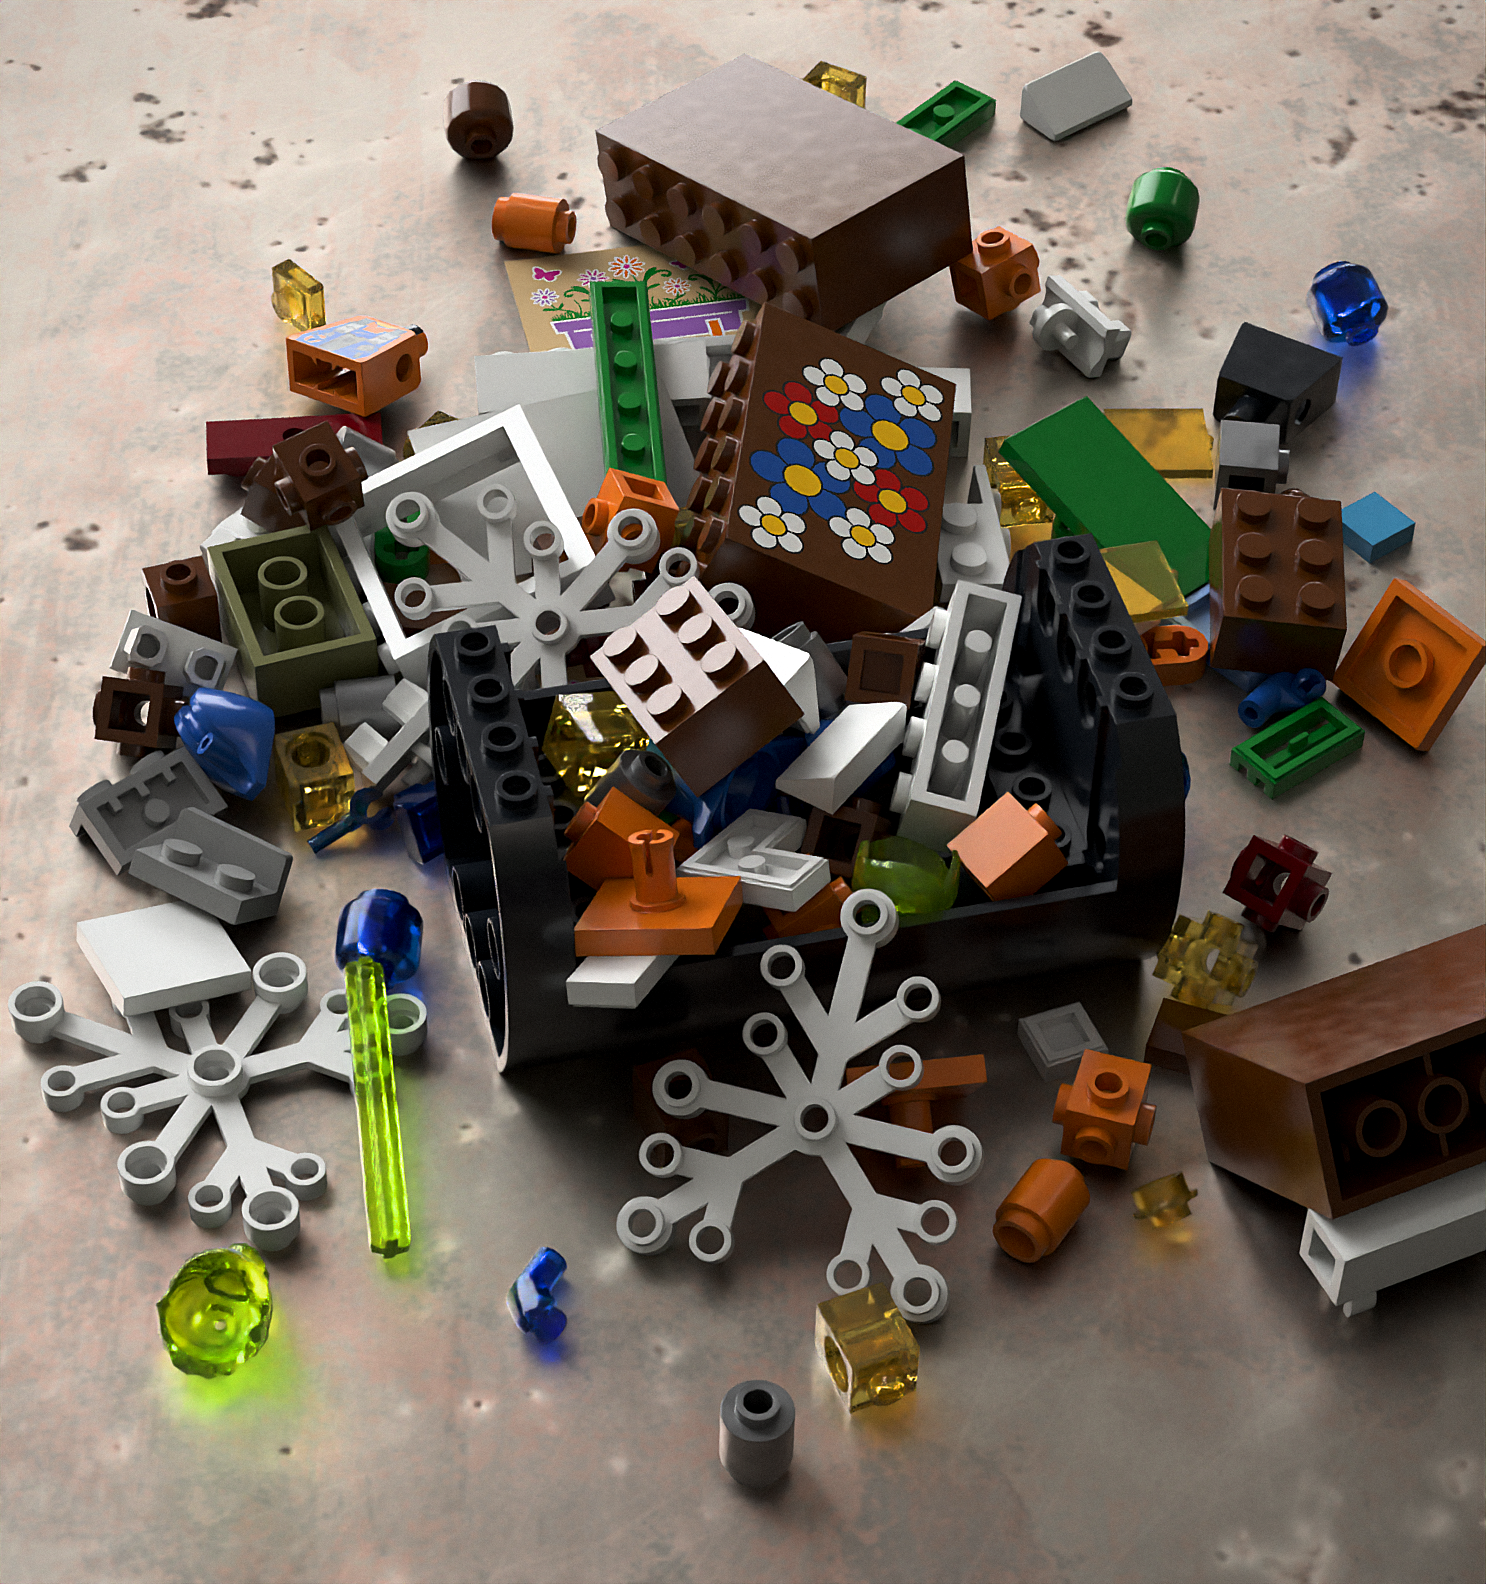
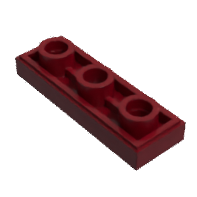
M376 412L366 417L357 414L207 421L206 459L208 475L227 474L233 477L245 476L259 456L265 460L270 458L273 454V445L326 420L335 434L343 426H347L383 445L381 412Z

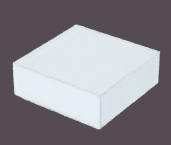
M1080 1002L1018 1020L1017 1036L1044 1082L1076 1074L1085 1049L1108 1054L1106 1044Z

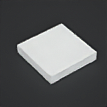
M184 900L77 922V943L123 1017L251 989V969L217 918Z

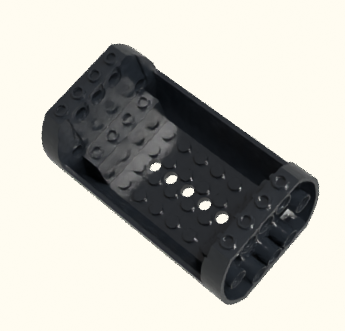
M1092 533L1033 542L1026 546L1025 549L1018 550L1008 566L1002 591L1020 595L1022 599L976 817L977 819L1007 792L1026 810L1035 803L1038 804L1061 830L1062 835L1054 842L1069 864L1033 895L992 901L967 875L953 854L902 841L899 864L892 876L886 875L883 889L865 884L860 886V890L876 889L885 893L893 902L899 916L898 930L893 939L875 950L861 1009L883 1006L895 999L900 985L911 977L920 976L931 980L937 987L940 995L1151 959L1158 955L1166 945L1176 918L1185 853L1184 775L1177 715ZM496 625L438 633L432 636L429 644L427 665L428 713L433 778L447 882L498 1072L743 1030L745 1023L750 1017L763 1012L775 1015L782 1023L797 1021V1017L782 992L773 988L761 973L760 963L764 953L776 945H788L799 953L805 963L804 976L829 1015L848 941V936L843 928L742 944L764 933L762 929L771 923L762 906L743 903L736 917L744 922L741 925L729 928L715 955H679L635 1009L574 1007L568 1004L566 980L588 957L576 956L574 927L598 891L567 870L566 860L563 859L572 840L567 838L564 832L584 804V799L618 757L624 751L630 750L613 718L638 721L606 678L529 691H522V688L514 689L511 679L510 648L508 642H500ZM929 628L888 635L926 640ZM852 640L826 644L845 675L848 676ZM926 648L925 662L934 663L936 649ZM922 702V707L907 710L906 725H909L912 716L922 718L925 703ZM788 727L782 733L783 735H797V729ZM900 743L893 750L897 761L896 765L880 784L863 798L882 804L880 816L899 824L901 814L889 811L891 798L899 772L909 774L913 760L911 757L902 755L903 743ZM857 840L854 842L852 846V856L855 851ZM800 848L795 851V853L801 852ZM921 884L931 888L933 891L927 894H914L906 886ZM871 904L862 906L864 910L855 916L858 925L861 927L875 925L880 919V909ZM789 956L778 957L771 965V975L776 979H786L795 970V961ZM915 988L908 994L906 1001L932 997V994L925 988ZM765 1023L758 1027L769 1026L773 1024Z

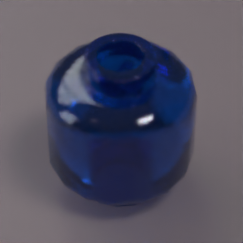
M1337 261L1318 271L1312 279V285L1306 296L1307 307L1320 333L1331 343L1347 342L1350 346H1360L1371 341L1378 334V328L1383 324L1388 314V303L1372 272L1366 266L1356 263L1351 264L1348 261Z
M369 889L358 894L356 899H352L341 908L338 917L334 963L340 972L354 980L358 988L375 993L390 991L396 983L405 982L414 976L420 964L424 921L420 912L409 904L406 896L393 890Z

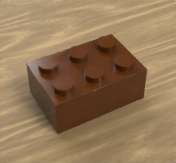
M1221 488L1209 537L1211 668L1265 674L1289 672L1295 675L1303 668H1313L1318 670L1325 680L1333 681L1347 632L1341 501L1265 493L1254 490Z
M695 576L691 577L681 586H676L666 591L653 608L631 625L613 632L605 640L603 646L589 656L654 744L697 798L805 715L767 662Z

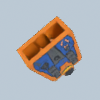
M356 316L286 337L290 391L363 417L369 416L419 387L421 382L420 357H423L428 351L427 337L424 331L415 324L402 328L368 316Z

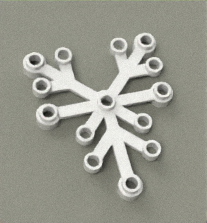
M497 483L490 484L484 487L477 497L478 510L487 525L489 562L440 524L439 515L432 502L421 493L406 492L398 495L391 501L386 511L388 528L399 543L408 547L426 545L470 580L467 582L429 586L421 578H407L395 590V602L402 614L409 619L420 620L426 618L432 612L502 605L517 618L476 623L467 615H455L444 623L441 633L456 631L462 627L477 628L496 625L501 643L508 642L509 646L518 645L511 653V679L514 689L522 683L539 662L541 665L542 688L567 685L566 655L576 648L581 638L611 635L616 630L631 625L653 608L666 591L673 587L681 586L693 576L697 580L699 578L700 570L694 554L685 548H672L661 557L659 563L660 574L632 606L584 611L625 563H644L656 554L660 545V533L654 519L647 512L631 508L616 514L608 526V542L563 594L561 593L559 557L564 549V539L554 523L546 520L532 523L524 533V545L529 555L533 558L535 599L517 585L512 520L517 514L518 506L513 493L507 486ZM504 497L508 499L507 506L503 511L499 513L487 511V505L493 498ZM409 507L420 509V515L414 522L403 523L400 521V515L405 509ZM636 523L643 527L641 535L634 540H626L621 537L622 530L629 524ZM548 533L555 537L552 546L546 550H538L533 547L535 539L541 534ZM683 560L691 564L689 572L683 577H673L668 574L670 566L676 561ZM722 583L716 585L708 592L717 604L724 598L736 599L739 602L738 608L728 617L738 628L749 630L755 620V607L750 594L745 588L735 583ZM421 590L426 593L425 600L421 605L417 607L405 605V599L410 592ZM554 617L561 621L560 628L554 634L544 635L539 632L540 625L545 619Z
M862 889L851 894L841 908L840 921L844 932L848 936V941L829 1015L805 978V963L794 948L788 945H776L769 948L761 959L760 969L763 977L773 988L782 992L818 1052L811 1083L787 1044L788 1033L786 1027L778 1017L766 1012L755 1014L747 1020L743 1028V1040L752 1053L764 1059L786 1098L711 1081L697 1064L688 1060H674L662 1066L653 1081V1096L659 1107L670 1116L677 1119H691L707 1109L777 1126V1128L730 1157L684 1147L674 1137L666 1133L650 1135L643 1141L639 1151L640 1162L644 1169L658 1178H669L679 1175L692 1178V1180L659 1200L649 1196H641L630 1200L620 1210L616 1227L620 1240L627 1248L640 1255L653 1256L664 1252L672 1244L676 1236L678 1222L707 1205L704 1220L698 1222L690 1232L689 1245L693 1254L702 1261L709 1264L721 1263L731 1256L735 1247L732 1227L744 1182L795 1151H799L807 1156H819L824 1160L852 1208L841 1254L832 1259L827 1268L826 1275L829 1286L833 1291L845 1298H857L863 1295L869 1289L872 1282V1271L869 1261L874 1245L894 1278L890 1297L895 1310L911 1323L929 1324L938 1320L947 1310L950 1302V1289L945 1278L936 1269L918 1264L899 1230L918 1234L924 1242L934 1246H941L949 1243L956 1236L959 1227L958 1217L947 1203L940 1200H930L921 1205L877 1194L847 1144L925 1162L937 1179L945 1184L956 1186L969 1183L978 1176L984 1164V1150L976 1135L962 1126H945L931 1134L856 1115L895 1090H910L920 1083L924 1075V1064L918 1053L909 1046L895 1045L890 1047L883 1053L878 1067L840 1089L848 1061L912 1022L931 1020L936 1016L941 1007V996L935 984L925 977L916 976L905 980L900 985L895 999L858 1020L875 950L889 943L895 936L899 926L898 912L891 899L879 890ZM868 904L877 906L880 909L881 915L875 925L861 927L856 923V913L862 906ZM781 956H789L795 961V970L786 979H776L771 975L773 961ZM915 988H925L932 994L930 1005L923 1011H912L906 1005L908 994ZM765 1023L775 1025L778 1031L776 1041L768 1047L756 1046L753 1041V1034L756 1028ZM898 1056H908L914 1060V1071L909 1078L904 1080H896L889 1074L890 1063ZM679 1075L690 1077L692 1089L689 1095L683 1099L671 1098L668 1093L670 1081ZM813 1108H822L828 1113L826 1127L815 1133L805 1130L803 1124L805 1114ZM950 1141L963 1143L967 1150L964 1161L956 1166L944 1164L940 1157L942 1147ZM661 1143L670 1144L674 1150L672 1162L664 1168L654 1167L650 1160L653 1148ZM934 1210L944 1211L949 1217L948 1229L938 1236L927 1234L923 1228L925 1216ZM642 1212L653 1213L656 1219L654 1231L649 1236L637 1237L632 1229L634 1218ZM709 1229L721 1230L724 1235L723 1247L715 1254H705L700 1247L701 1236ZM846 1263H856L862 1270L860 1283L851 1289L840 1287L837 1282L839 1268ZM915 1280H925L929 1282L932 1288L930 1300L922 1306H913L906 1299V1289Z
M285 952L266 955L255 964L253 968V983L256 998L223 1045L217 1044L212 1032L210 1008L207 1000L169 1008L171 1029L175 1035L185 1039L191 1056L166 1046L153 1011L124 1017L131 1031V1034L64 1011L62 994L53 984L34 981L23 984L12 992L8 1000L11 1025L13 1030L24 1040L31 1043H45L56 1037L109 1056L108 1058L75 1067L60 1065L47 1070L41 1078L43 1101L49 1109L56 1112L71 1111L83 1102L84 1092L148 1074L157 1073L169 1078L137 1088L117 1087L108 1091L101 1099L104 1126L109 1131L117 1134H127L137 1130L142 1125L144 1114L181 1104L155 1141H141L132 1144L121 1153L118 1159L121 1189L134 1202L150 1206L158 1204L168 1197L175 1187L177 1180L176 1162L213 1110L227 1148L207 1178L194 1185L189 1191L190 1217L196 1225L203 1228H216L225 1224L232 1215L231 1194L240 1182L246 1195L242 1205L245 1235L253 1244L265 1251L284 1249L298 1235L301 1226L298 1200L308 1201L321 1196L327 1188V1174L324 1160L316 1154H296L254 1138L240 1100L247 1094L250 1084L308 1068L348 1082L352 1096L358 1101L364 1103L378 1102L384 1099L391 1089L389 1066L381 1058L374 1056L359 1057L356 1055L382 1047L392 1055H409L420 1047L428 1033L426 1007L415 996L392 994L384 997L373 1009V1022L360 1025L362 1016L359 997L350 990L336 989L323 996L320 1001V1013L299 1043L251 1056L278 1015L290 1013L297 1009L308 993L307 970L304 962L296 955ZM111 998L112 1008L114 1012L119 1016L123 1017L119 1009L117 1008L116 1004ZM337 1010H348V1011H349V1012L344 1013V1014H335V1013H333L334 1011H337ZM187 1014L198 1015L194 1018H182ZM367 1077L378 1078V1080L374 1082L361 1081L362 1079ZM61 1086L71 1087L65 1091H55L56 1088ZM119 1108H131V1110L125 1113L114 1112ZM306 1173L315 1175L313 1178L307 1180H301L296 1178L297 1176ZM269 1175L285 1180L286 1188L273 1186ZM207 1201L220 1202L213 1207L200 1206Z

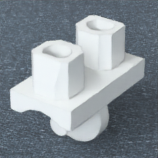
M1061 275L1048 276L1045 282L1046 294L1044 301L1034 310L1029 322L1033 327V340L1044 350L1052 351L1057 349L1088 378L1100 377L1107 360L1123 357L1131 338V330L1120 320L1111 321L1099 310L1098 300L1088 291L1076 290Z
M131 609L109 669L127 675L128 667L166 672L164 684L184 687L183 696L191 698L198 688L205 687L223 690L238 649Z
M405 678L387 695L382 703L383 710L403 726L399 732L388 742L364 722L343 744L344 754L355 768L361 772L363 788L376 799L411 761L414 765L401 778V781L410 790L415 792L428 777L434 780L431 747L428 748L426 746L430 741L428 693Z

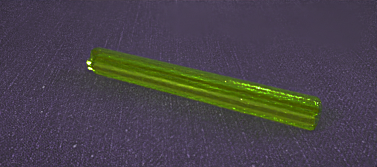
M360 956L358 961L346 964L343 974L369 1249L373 1253L380 1254L382 1259H393L396 1254L408 1252L411 1246L384 972L383 966L380 963L373 962L370 956Z

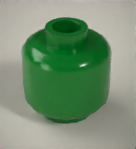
M1159 167L1143 173L1135 179L1130 190L1125 213L1127 231L1135 240L1140 241L1145 247L1152 250H1165L1169 247L1182 245L1190 239L1195 228L1200 203L1198 188L1183 172L1171 167Z

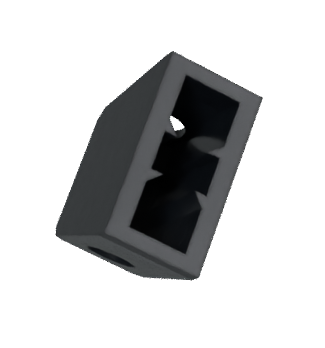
M1244 321L1219 372L1213 416L1218 422L1230 420L1280 425L1279 444H1288L1335 403L1343 357Z

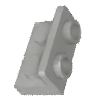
M184 745L166 756L161 750L147 755L131 768L130 776L113 785L106 779L85 790L77 798L78 806L69 827L76 837L87 832L118 876L130 869L135 849L160 845L166 839H173L182 809L194 807L219 819L224 816L228 806Z
M190 807L181 810L173 839H166L160 845L135 849L128 874L222 920L237 925L277 914L293 862V856L291 853L197 808Z

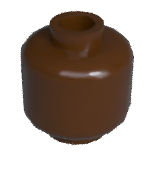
M471 80L458 85L448 93L443 102L442 116L446 140L455 153L471 160L488 159L495 157L508 147L513 138V118L509 99L499 86L487 81Z

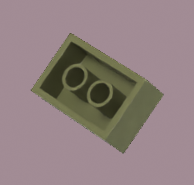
M305 525L207 547L209 573L217 592L220 622L229 645L238 649L235 660L250 698L270 707L274 712L275 718L320 708L319 689L334 687V681L379 676L376 636L327 525L311 532Z

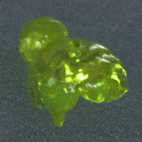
M894 836L888 837L885 840H877L870 844L868 840H864L860 843L855 866L852 871V891L876 889L885 893L893 902L899 917L951 909L958 894L960 857L958 851L953 849L951 868L949 869L945 861L934 850L928 849L925 845L911 839ZM868 904L861 907L863 924L879 921L881 912L877 906Z
M232 1243L228 1248L205 1249L201 1253H194L170 1279L169 1287L160 1300L157 1301L155 1305L158 1323L157 1334L162 1340L163 1348L168 1353L173 1366L186 1375H199L207 1380L218 1376H229L236 1371L241 1363H245L250 1358L257 1356L258 1351L267 1341L273 1315L272 1293L269 1289L270 1274L257 1249L247 1243ZM218 1322L226 1324L222 1330H217L214 1325Z

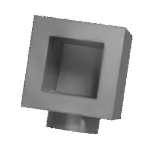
M1221 420L1215 462L1213 509L1216 510L1221 488L1254 490L1275 494L1276 484H1286L1290 452L1289 449H1279L1280 425Z

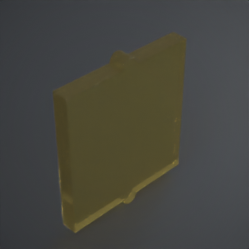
M1203 408L1103 410V414L1164 479H1209L1213 477L1210 451L1213 449L1214 438L1207 435Z
M1157 540L1099 549L1133 623L1188 615L1189 605L1177 583L1179 572L1176 569H1170Z

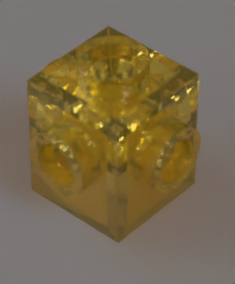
M1208 910L1204 920L1179 914L1176 922L1173 924L1166 945L1157 954L1158 963L1152 976L1174 985L1170 995L1190 1006L1208 1009L1210 1003L1232 1006L1235 997H1244L1255 979L1258 962L1253 960V957L1259 945L1240 937L1245 927L1243 924L1217 912ZM1218 949L1220 953L1210 972L1207 968V957L1212 951Z

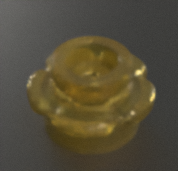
M1182 1171L1148 1182L1130 1192L1137 1211L1132 1213L1133 1217L1138 1220L1148 1218L1153 1229L1177 1222L1192 1214L1187 1202L1197 1197L1198 1190L1197 1188L1189 1189Z

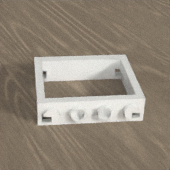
M520 404L361 482L365 506L356 510L354 515L345 522L328 526L341 558L349 556L351 560L344 565L358 597L366 595L368 599L367 602L362 604V607L376 638L383 635L386 640L385 643L377 646V651L388 674L393 675L401 671L406 680L424 689L426 692L428 691L427 665L429 644L434 634L441 633L444 623L449 618L407 638L363 540L364 537L388 526L386 511L394 498L402 493L418 492L425 495L434 504L507 467L521 462L550 522L558 527L564 539V551L568 560L559 564L562 594L595 557ZM417 507L405 509L400 515V520L420 509ZM534 576L517 584L536 599ZM609 583L585 610L597 609L616 600ZM502 605L468 608L456 614L467 615L476 623L517 618ZM554 617L547 618L541 623L539 632L546 634L560 627L561 621ZM462 627V628H459V629H457V630H464V629H468V628H467V627ZM518 645L509 646L510 651L515 649Z

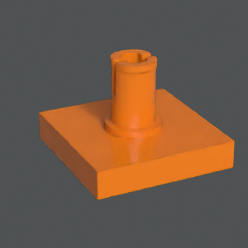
M1394 578L1336 669L1333 681L1330 682L1413 748L1429 752L1486 663V641L1407 580Z
M659 829L656 833L657 840H653L652 830L633 833L628 837V845L631 848L634 878H606L574 927L576 956L715 955L744 902L741 876L676 877L673 833L669 830Z
M984 1054L922 1060L924 1075L916 1087L906 1091L895 1090L867 1108L880 1106L882 1108H889L891 1124L933 1134L930 1103L938 1100L966 1098L987 1083ZM914 1061L890 1064V1076L896 1080L909 1078L915 1068ZM879 1065L845 1068L840 1089ZM895 1155L896 1169L928 1166L925 1162Z

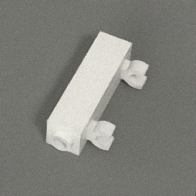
M1486 1162L1333 1220L1310 1208L1308 1209L1299 1254L1335 1306L1345 1303L1343 1312L1347 1318L1374 1308L1377 1300L1376 1291L1486 1250Z

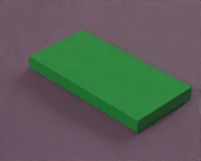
M1087 396L1011 435L1003 441L998 451L1000 455L1075 536L1092 533L1107 567L1162 606V613L1209 583V537L1211 528Z

